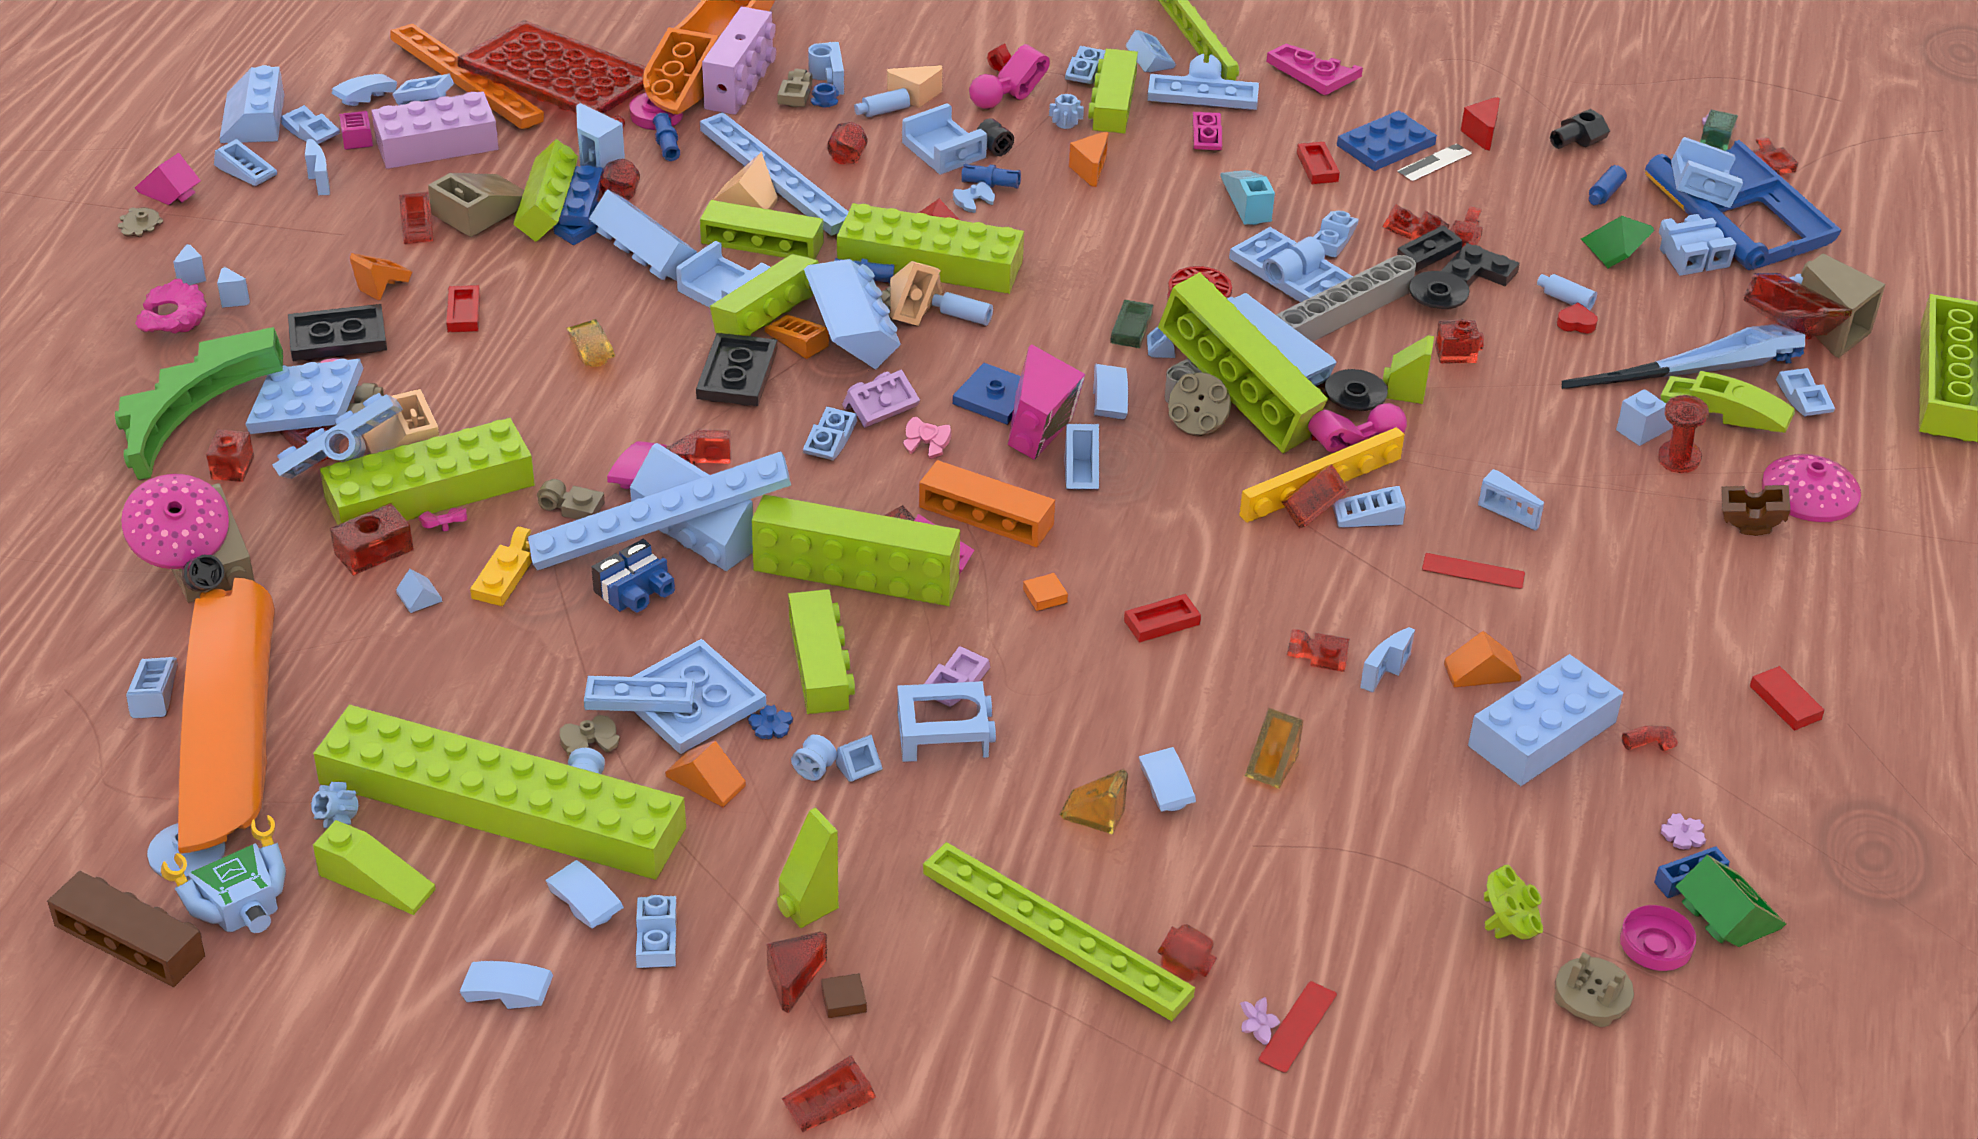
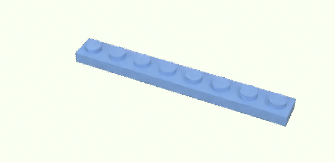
M724 112L700 121V131L742 165L746 166L762 152L775 191L806 216L822 218L824 231L829 235L838 234L849 211Z
M780 451L528 536L532 563L537 570H541L791 486L785 457Z

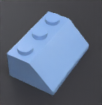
M262 65L250 68L227 92L219 138L220 143H230L235 139L240 142L278 141L284 101L280 67Z

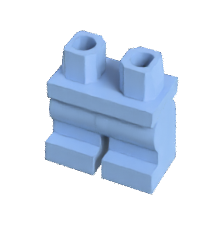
M1694 214L1685 218L1684 223L1677 224L1672 218L1661 221L1659 234L1662 237L1660 250L1663 254H1666L1679 276L1703 272L1704 268L1706 271L1730 267L1736 243L1731 237L1724 238L1723 232L1716 227V222L1713 218L1702 219L1698 214ZM1714 256H1716L1719 260L1713 261ZM1688 260L1691 261L1693 265L1687 266Z

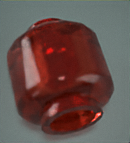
M854 122L841 123L834 128L828 139L827 150L835 162L839 164H854L861 158L867 147L868 138L860 125Z
M617 159L610 161L604 167L600 179V190L602 194H605L608 189L629 201L636 194L640 173L629 160Z
M1182 924L1178 929L1172 926L1157 951L1161 955V966L1186 982L1195 980L1198 974L1206 978L1217 959L1216 956L1211 954L1214 948L1213 940L1188 924Z

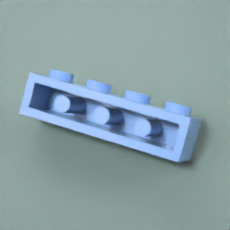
M608 189L589 218L590 221L598 226L596 231L609 240L615 238V246L626 253H629L631 250L633 252L631 258L645 267L648 264L652 267L649 271L662 280H665L668 276L677 281V266L697 253L696 250L628 200Z

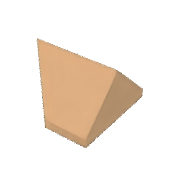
M762 152L732 177L713 200L772 210L778 202V197Z
M911 261L891 277L890 317L919 326L923 315L932 306L933 296L943 293L939 275L941 270Z

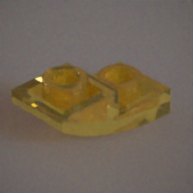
M596 319L567 327L569 338L576 346L579 358L585 366H601L607 363L609 358L615 357L614 350L603 328Z

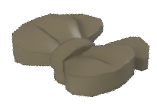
M598 715L592 721H582L580 726L565 724L560 729V743L568 756L575 749L589 748L588 744L595 741L606 752L617 748L620 742V736L616 735L615 723L608 716Z

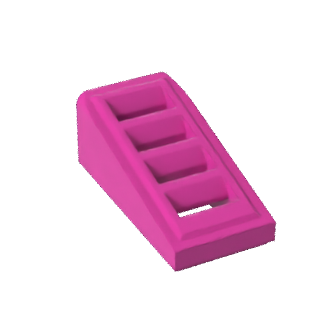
M368 111L339 114L344 149L373 146Z

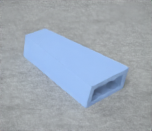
M1247 293L1235 298H1227L1315 386L1326 382L1337 363L1332 356Z

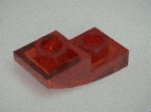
M1395 204L1382 227L1400 236L1415 240L1443 225L1449 228L1450 224L1426 210L1419 218L1410 210Z

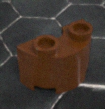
M1766 485L1759 493H1750L1745 489V486H1721L1724 520L1726 523L1730 522L1733 526L1740 528V533L1753 536L1770 534L1773 527L1779 525L1783 520L1785 522L1788 520L1790 514L1789 485Z

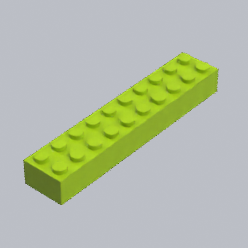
M350 704L313 753L318 781L321 785L330 786L331 782H345L346 790L356 791V795L654 880L659 876L686 829L685 801L682 796Z

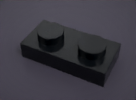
M1443 225L1399 247L1397 255H1404L1414 259L1416 262L1415 272L1461 250L1462 239Z

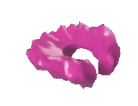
M180 278L174 279L163 286L158 285L146 295V300L143 303L145 310H142L141 314L137 315L135 324L143 332L150 331L153 333L159 330L174 334L189 332L200 324L202 317L205 315L207 304L205 303L204 294L198 290L197 284H183ZM172 303L178 306V309L172 314L158 315V307L160 305Z

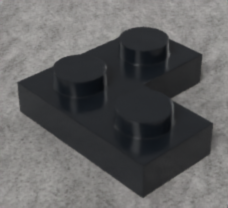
M1466 243L1441 271L1460 277L1467 283L1468 287L1478 277L1506 286L1518 273L1520 263L1509 259L1507 256L1482 249L1478 245Z

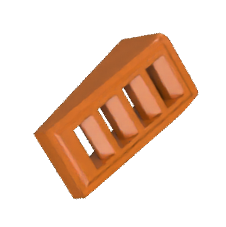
M785 315L765 327V333L806 359L829 346V332L826 327L797 317Z

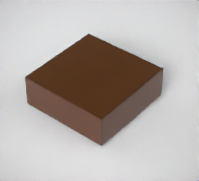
M860 973L821 979V989L828 1018L867 1012V1002Z

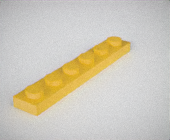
M1397 427L1247 488L1242 491L1239 516L1248 523L1286 507L1284 502L1287 506H1290L1288 504L1290 499L1294 503L1297 502V497L1298 501L1305 499V495H1301V493L1296 497L1298 492H1304L1306 498L1313 496L1311 494L1313 491L1317 495L1323 489L1332 488L1330 486L1343 484L1353 478L1401 459L1405 434ZM1325 471L1327 473V478L1330 479L1329 482L1325 480L1326 474H1323L1325 477H1322V472Z

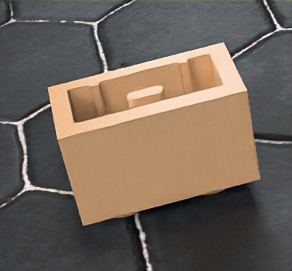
M421 389L393 395L392 397L397 399L403 410L362 435L370 454H375L397 448L401 445H409L432 437H439V430Z

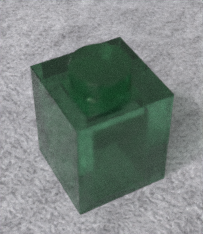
M1711 109L1704 124L1700 143L1723 151L1728 150L1733 139L1738 115Z

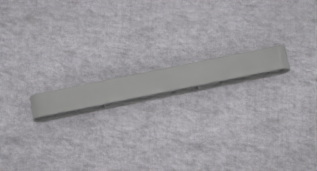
M1404 255L1391 257L1276 314V316L1313 342L1410 293L1409 285L1415 275L1416 262L1411 257ZM1188 358L1167 370L1164 396L1167 403H1169L1171 391L1185 374L1202 373Z

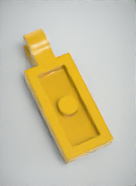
M518 526L513 532L510 546H498L470 588L471 599L503 607L532 563L529 541H527L531 529Z

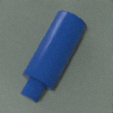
M1611 166L1590 188L1589 202L1592 205L1604 204L1625 182L1627 178L1626 171L1621 166Z

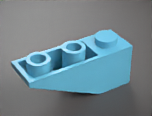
M1249 170L1223 172L1220 174L1244 225L1272 222L1275 192L1266 176Z

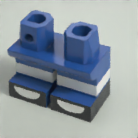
M644 538L619 551V555L615 553L591 566L593 591L619 612L629 607L638 613L650 603L649 595L656 592L660 597L665 598L675 591L674 578L668 572L667 559L662 558L659 560L652 554L651 545Z

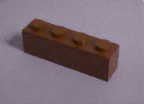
M79 871L47 900L55 927L172 987H175L205 957L201 939L202 935L195 925L190 922L183 923L169 916L160 907L153 908L132 893L122 892L110 886L100 877L94 878Z

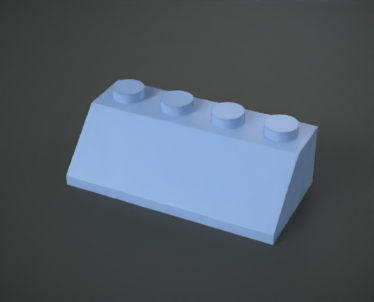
M850 259L808 265L804 271L832 342L869 366L877 369L901 343L896 334L897 327L888 315L890 311L881 299L882 292L873 280L875 277L874 273L866 265L861 264L859 266Z
M656 443L651 447L630 486L631 502L709 476V474ZM749 499L660 529L659 531L671 536L684 547L698 553L709 563L717 565L724 571H728L753 553V503Z

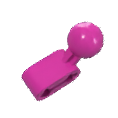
M1028 44L1020 46L1000 71L998 78L994 75L982 74L972 81L969 88L970 99L979 108L990 109L998 105L1003 95L1007 93L1019 100L1026 98L1047 72L1050 65L1049 58Z
M1391 403L1379 404L1372 409L1367 422L1359 426H1355L1348 418L1329 410H1323L1311 418L1308 429L1327 451L1335 453L1396 427L1404 433L1407 427V419L1400 407Z

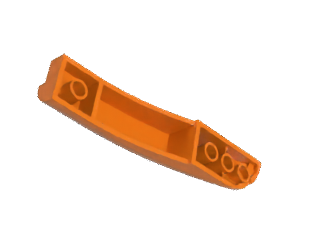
M701 0L682 22L674 28L668 27L649 60L643 75L644 88L651 102L664 111L678 115L704 97L702 61L740 7L770 11L775 0Z
M234 578L232 590L212 589L208 592H201L200 598L195 599L187 652L182 708L178 808L179 854L200 851L227 841V835L233 833L237 828L245 830L252 823V820L256 819L261 810L267 766V693L275 608L269 592L253 580Z

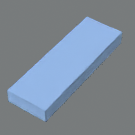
M588 676L584 696V710L692 713L696 689L695 679Z

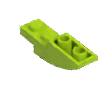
M1700 371L1696 380L1670 376L1661 394V401L1669 406L1723 414V424L1786 433L1795 414V408L1763 389L1735 378Z

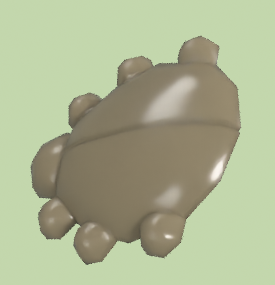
M132 207L129 208L127 215L120 216V220L123 223H119L117 226L119 229H122L121 232L124 236H131L134 233L137 236H141L143 231L153 232L154 226L162 224L163 219L160 218L159 213L154 209Z

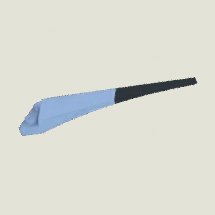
M1778 324L1747 327L1702 347L1656 362L1609 373L1562 380V389L1693 374L1700 371L1710 372L1760 366L1776 357V353H1791L1793 348L1805 347V334Z

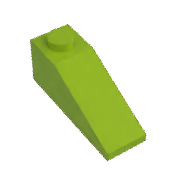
M816 807L809 810L779 877L778 907L785 917H791L800 928L839 908L838 831Z
M335 820L313 844L319 876L412 915L420 909L436 890L434 883L370 834L338 820Z

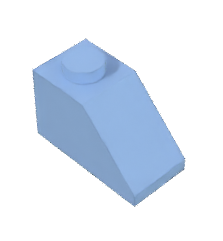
M1643 389L1623 400L1616 430L1641 446L1681 424L1683 417L1652 393Z

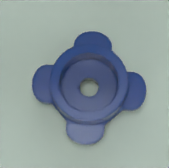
M820 83L812 90L814 97L811 98V103L813 105L830 107L838 104L836 97L839 96V91L836 90L834 85Z

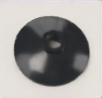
M1444 271L1420 273L1412 278L1409 285L1410 294L1417 302L1435 309L1459 307L1469 297L1467 283L1460 277Z
M1359 369L1337 371L1330 375L1325 383L1327 397L1334 404L1353 411L1372 410L1379 404H1383L1388 394L1387 386L1381 378L1373 373Z

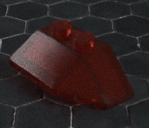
M1754 273L1743 299L1756 311L1776 324L1805 334L1806 340L1812 339V336L1827 335L1852 314L1851 309L1780 273Z

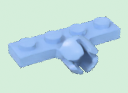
M1204 54L1198 55L1191 60L1187 76L1150 74L1147 101L1257 110L1259 83L1222 79V64L1213 55H1209V63H1203Z

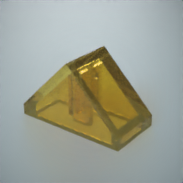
M1268 708L1245 776L1280 788L1299 756L1304 720Z
M1121 769L1073 789L1059 815L1064 820L1113 834L1125 811L1128 773Z

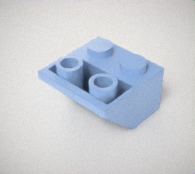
M580 103L576 105L580 166L603 167L604 178L601 186H604L626 172L623 126L621 122Z

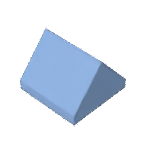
M186 245L173 261L176 278L182 279L183 284L187 283L188 285L206 281L201 255L191 245Z
M226 267L222 268L217 282L222 308L248 305L250 300L246 278Z
M1157 326L1147 335L1148 355L1150 357L1175 358L1174 343Z
M412 569L408 570L396 589L397 595L410 613L442 602V597L430 580Z
M872 735L837 748L835 764L849 782L883 769Z

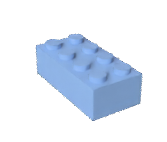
M1569 654L1474 715L1468 746L1522 786L1615 724L1623 692Z

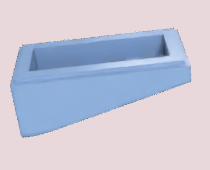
M237 139L215 150L214 165L220 170L249 184L257 186L277 175V170Z
M1493 469L1483 479L1478 505L1533 530H1537L1540 525L1544 502L1503 473ZM1518 502L1522 504L1521 508L1517 505ZM1528 507L1534 509L1532 515L1527 512Z
M1394 486L1333 501L1332 507L1338 527L1341 528L1403 525L1406 505L1400 486ZM1347 511H1352L1353 514L1348 515Z
M149 658L140 661L126 694L132 718L164 717L166 715L178 664L177 658Z

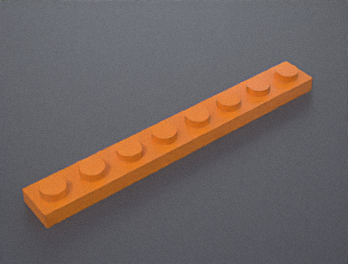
M415 24L390 30V37L393 42L441 75L450 74L453 82L467 93L484 92L490 108L518 128L527 129L532 127V125L544 122V112Z

